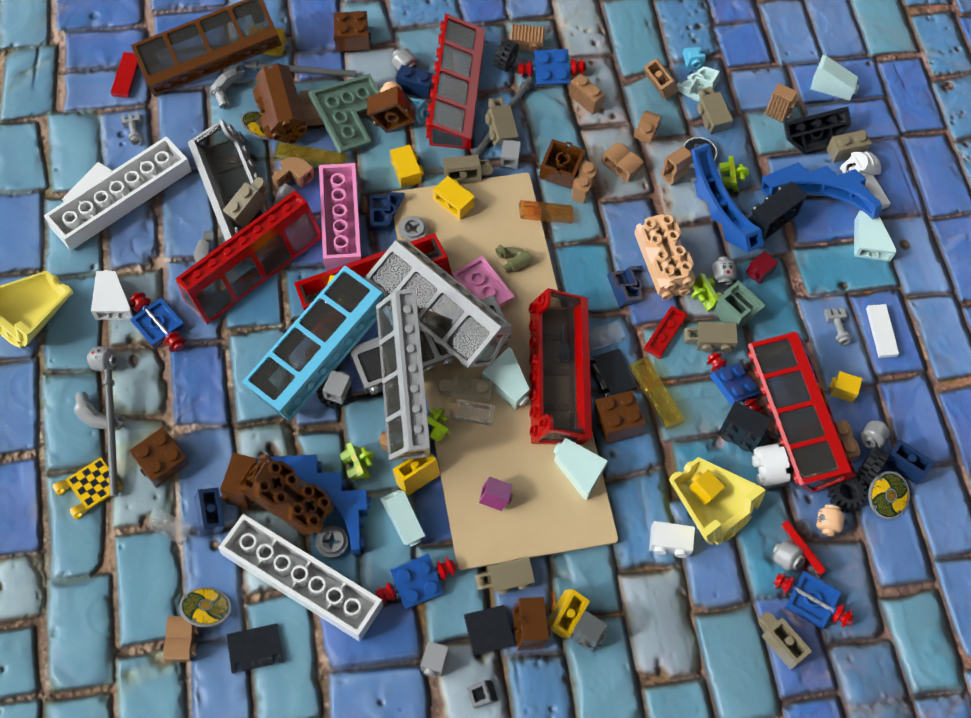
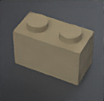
M865 130L833 136L827 151L833 163L848 160L852 156V152L868 151L871 142Z

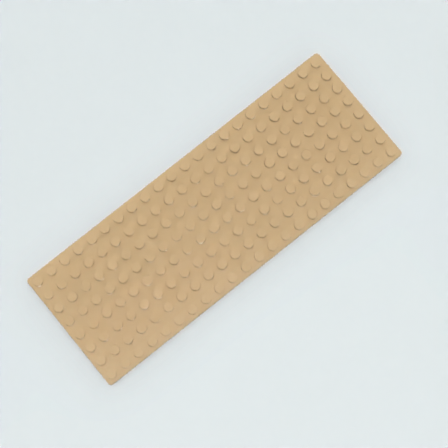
M520 173L485 178L478 182L459 183L464 189L470 190L475 196L474 207L460 220L433 200V189L437 185L393 191L405 192L404 199L393 217L397 240H406L401 238L398 229L400 222L404 218L409 216L421 217L428 226L427 235L425 236L436 234L448 256L452 273L483 256L514 295L513 301L500 308L506 321L513 327L511 328L512 336L507 345L501 347L496 358L510 347L531 390V382L529 381V305L547 288L558 289L530 174ZM410 227V232L414 231L417 233L416 228ZM498 245H502L503 247H514L529 251L533 262L514 272L511 270L504 272L502 266L507 264V260L517 255L507 254V257L499 258L495 248ZM404 269L403 273L405 278V276L407 275V271ZM415 272L413 275L415 281L425 279L418 272ZM442 293L425 315L428 318H432L460 307ZM434 294L417 299V309L421 311ZM551 294V303L561 304L559 295ZM547 309L542 314L543 336H561V327L566 326L563 310ZM470 315L466 318L477 342L485 340L490 332ZM458 320L439 327L448 333ZM461 324L451 337L462 347H467L471 345V341L463 324ZM424 332L420 333L422 363L434 359L435 356ZM434 341L439 355L448 354L444 346ZM543 341V370L570 369L568 362H558V349L562 345L561 341ZM491 345V348L485 350L483 354L490 358L496 346ZM456 357L454 358L455 361L450 364L444 365L440 363L436 365L437 368L426 372L425 369L423 370L428 410L430 411L431 408L438 410L440 407H443L445 409L444 415L449 419L446 423L441 420L439 423L452 430L450 435L446 434L440 442L434 440L455 558L459 570L484 567L526 556L536 558L617 543L618 536L603 474L600 476L588 499H583L554 461L555 453L553 451L557 444H531V436L529 434L531 427V418L529 416L531 408L530 399L524 406H519L516 410L495 391L492 392L489 409L452 403L450 396L440 394V381L443 379L454 380V375L482 380V371L489 365L467 368ZM543 375V405H570L569 376ZM544 410V415H552L553 428L571 431L570 411ZM549 433L542 439H571V436ZM592 433V439L580 446L598 455ZM489 476L512 484L510 493H513L512 500L509 505H505L502 511L479 503L482 486Z

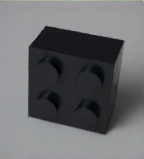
M735 401L718 435L724 441L732 442L742 450L753 453L771 419Z

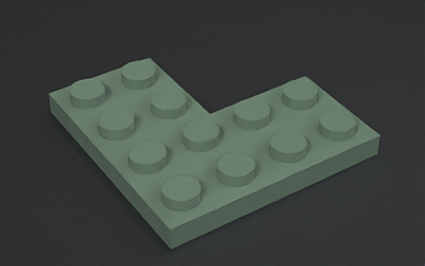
M371 74L309 91L308 95L339 154L370 145L372 142L357 115L367 111V97L380 93Z

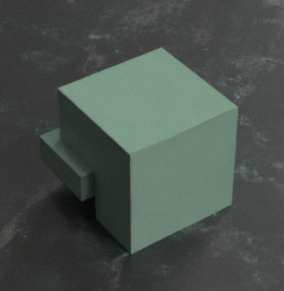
M737 281L719 298L713 313L723 322L736 323L738 331L749 320L760 313L766 305L740 281Z

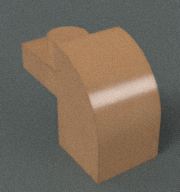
M645 110L634 133V138L650 143L660 127L662 116Z
M290 157L280 161L282 169L277 170L272 176L273 185L277 190L280 186L288 184L290 181H294L299 187L303 188L315 178L313 167L297 157Z

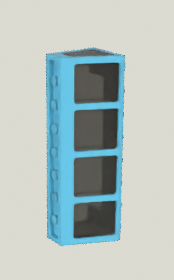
M344 265L242 383L262 403L288 421H291L328 378L331 371H334L377 321L376 305L385 299L386 296Z

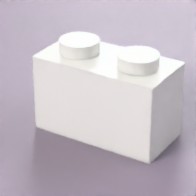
M654 521L651 527L649 551H654L658 555L669 553L675 554L679 558L690 557L693 551L695 527Z

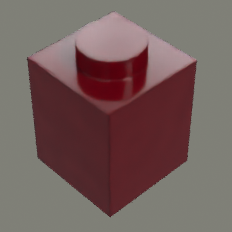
M764 251L749 264L746 273L752 280L760 284L775 271L778 262Z

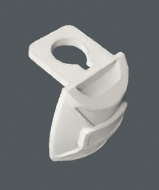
M868 151L852 152V156L840 167L844 174L847 172L849 164L856 163L854 169L858 172L861 171L871 175L881 174L879 159Z

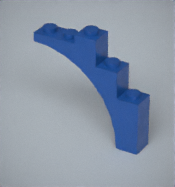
M705 143L691 149L697 179L694 181L697 198L708 202L710 217L712 220L722 224L725 241L747 252L764 246L761 229L751 223L741 213L724 187L713 159L710 144Z
M798 162L762 177L761 191L766 196L774 195L783 184L787 185L792 181L806 194L840 199L862 210L873 220L880 215L882 203L865 187L866 179L856 169L837 176L828 166L808 172Z
M317 454L271 457L275 461H283L295 470V474L308 484L317 485L327 493L335 511L346 526L350 537L352 556L361 555V548H364V536H360V529H364L363 516H368V509H371V496L367 497L366 490L347 491L346 479L342 478L341 472L322 473V461H318Z

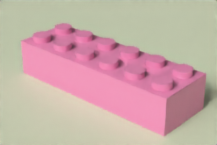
M355 163L319 165L322 245L325 270H331L362 259Z

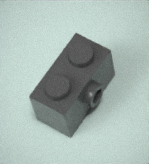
M585 610L575 626L570 639L593 652L595 647L599 649L608 634L605 631L607 624Z

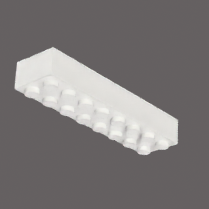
M166 136L45 214L44 217L50 228L71 251L190 173L191 168L188 159Z
M244 514L218 547L224 557L359 642L383 607L382 599Z

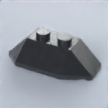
M848 106L783 122L786 140L802 153L828 147L833 136L844 134L852 124Z

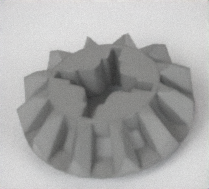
M409 216L400 222L398 229L401 238L414 241L427 235L428 226L421 217ZM410 227L416 228L417 233L414 231L410 232Z
M338 526L323 528L316 536V549L322 556L330 559L332 557H339L346 551L348 545L346 532ZM333 535L338 543L334 544L332 549H330L329 544L326 542L330 541Z

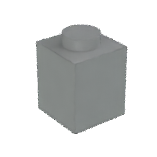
M503 140L500 167L518 169L521 142Z
M332 370L322 390L324 398L343 404L351 387L350 376L343 371L336 372Z
M428 641L421 663V671H424V675L436 678V675L442 676L449 647Z

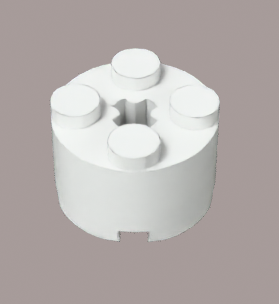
M781 443L760 446L754 449L752 464L754 468H758L757 482L759 486H770L790 481V473L786 474V470L789 468V461L784 446L781 447Z

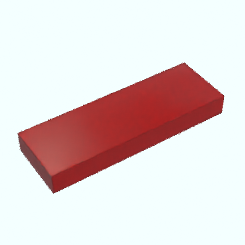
M123 52L110 92L112 96L129 98L139 67L134 53Z
M671 305L645 345L644 351L660 359L688 314Z
M789 521L782 523V529L792 542L803 550L805 559L820 577L825 574L826 569Z

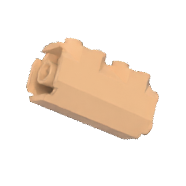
M663 214L648 217L644 220V225L641 226L640 223L636 226L634 234L659 296H662L663 300H668L677 295L685 296L691 292L690 289L694 286L696 279L692 271L694 263L690 253L686 251L680 241L681 231L677 221L673 220L672 216Z

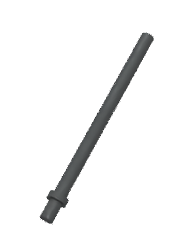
M258 61L243 63L244 69H253L254 71L261 70L265 66H268V68L273 67V64L258 63ZM286 65L290 67L293 73L356 77V70Z
M528 76L525 82L520 84V89L508 104L511 106V110L514 109L524 93L529 91L530 85L534 81L532 77ZM489 132L472 155L480 157L491 141Z
M105 369L102 386L105 387L110 497H118L113 401L115 381L112 380V370Z

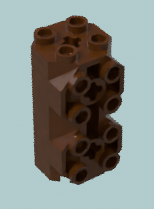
M279 63L273 64L272 68L265 66L256 75L258 85L253 89L258 109L265 111L260 117L262 129L268 139L295 144L308 129L290 67Z
M267 454L260 455L257 458L260 462L257 465L252 463L240 480V484L243 486L239 487V491L301 534L311 535L313 532L318 534L324 526L325 518L334 509L327 493L317 485L308 484L295 474V470L283 461H275Z

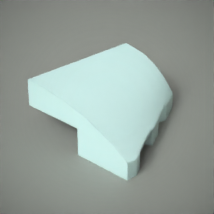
M703 66L697 73L689 75L683 83L680 84L678 82L676 84L678 91L699 102L698 90L710 86L714 90L719 81L720 71Z

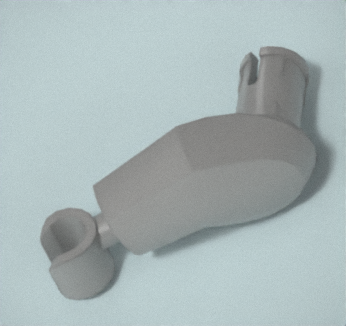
M239 65L221 74L211 86V95L216 97L220 109H226L230 106L226 96L228 87L237 78L244 77L245 70L239 72Z
M204 231L202 240L198 241L193 253L196 263L209 254V242H213V231Z
M78 392L75 395L76 405L74 407V412L78 418L90 427L107 429L106 414L100 413L88 401V394L86 392H82V397H80ZM121 415L114 416L115 430L117 431L122 428L125 422V417Z

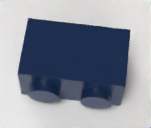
M401 65L396 75V83L401 85L404 93L429 100L430 90L434 88V85H432L434 74Z
M901 439L892 448L885 462L886 465L917 485L927 476L935 461Z
M219 487L198 489L194 500L200 536L221 534L225 525Z

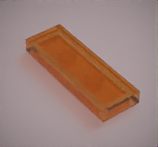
M520 200L519 202L520 219L571 224L574 221L572 205Z

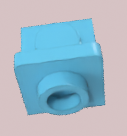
M701 47L684 48L683 55L687 69L704 66L706 55L702 54Z
M410 98L416 106V119L419 124H423L426 121V117L430 116L428 105L425 100Z

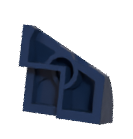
M388 192V195L369 194V231L382 230L389 227L404 199L405 192Z
M631 266L626 270L612 271L607 274L619 308L642 300L641 286L643 285V280H640V273L643 271L642 266Z

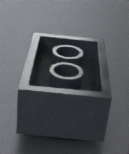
M791 181L787 185L783 184L774 195H768L762 204L758 203L751 210L752 215L748 220L761 229L763 242L799 214L807 194Z

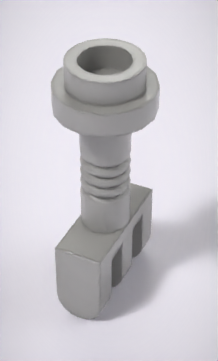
M134 112L135 118L132 117L131 113L128 114L129 119L122 115L121 120L124 128H130L129 142L135 146L140 145L143 136L137 131L136 127L137 124H141L139 113Z
M844 307L839 308L838 311L837 308H832L831 312L830 309H825L826 321L834 322L838 333L835 337L836 342L841 346L849 344L851 335L845 332L842 321H845L847 318Z

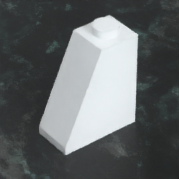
M96 271L91 307L95 320H130L134 317L115 271Z

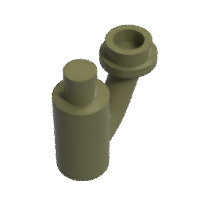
M498 245L495 248L499 258H505L507 254L517 255L507 260V264L502 266L504 272L510 270L514 272L533 262L529 251L514 247H503L502 245Z

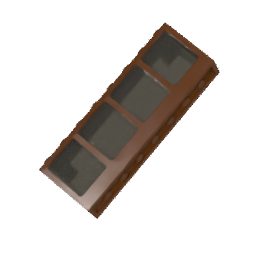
M243 0L132 44L131 47L147 85L155 97L282 46V43L264 1Z

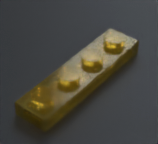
M278 142L273 157L275 161L297 157L303 159L312 167L319 168V165L346 164L347 153L339 154L335 151Z
M644 357L629 365L630 370L666 431L683 424L685 421L649 359Z

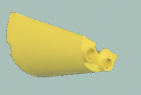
M48 271L1 285L0 334L16 347L22 348L27 346L66 300L73 295L72 289L68 285L61 284L59 278L55 275L53 276Z
M700 457L688 462L684 467V472H675L669 479L703 538L710 545L713 542L717 545L737 534L752 518L750 514L753 513L754 507L756 509L759 508L765 495L763 487ZM709 469L725 488L704 506L689 489V486L693 483L691 479L698 472L703 474Z

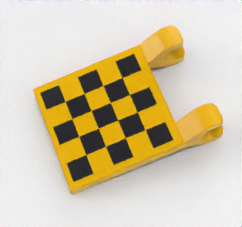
M101 457L67 479L53 485L57 495L64 494L71 487L82 504L70 509L74 519L81 518L88 510L110 497L109 468ZM118 481V491H119V490L123 489V487H122V485L120 484V482Z

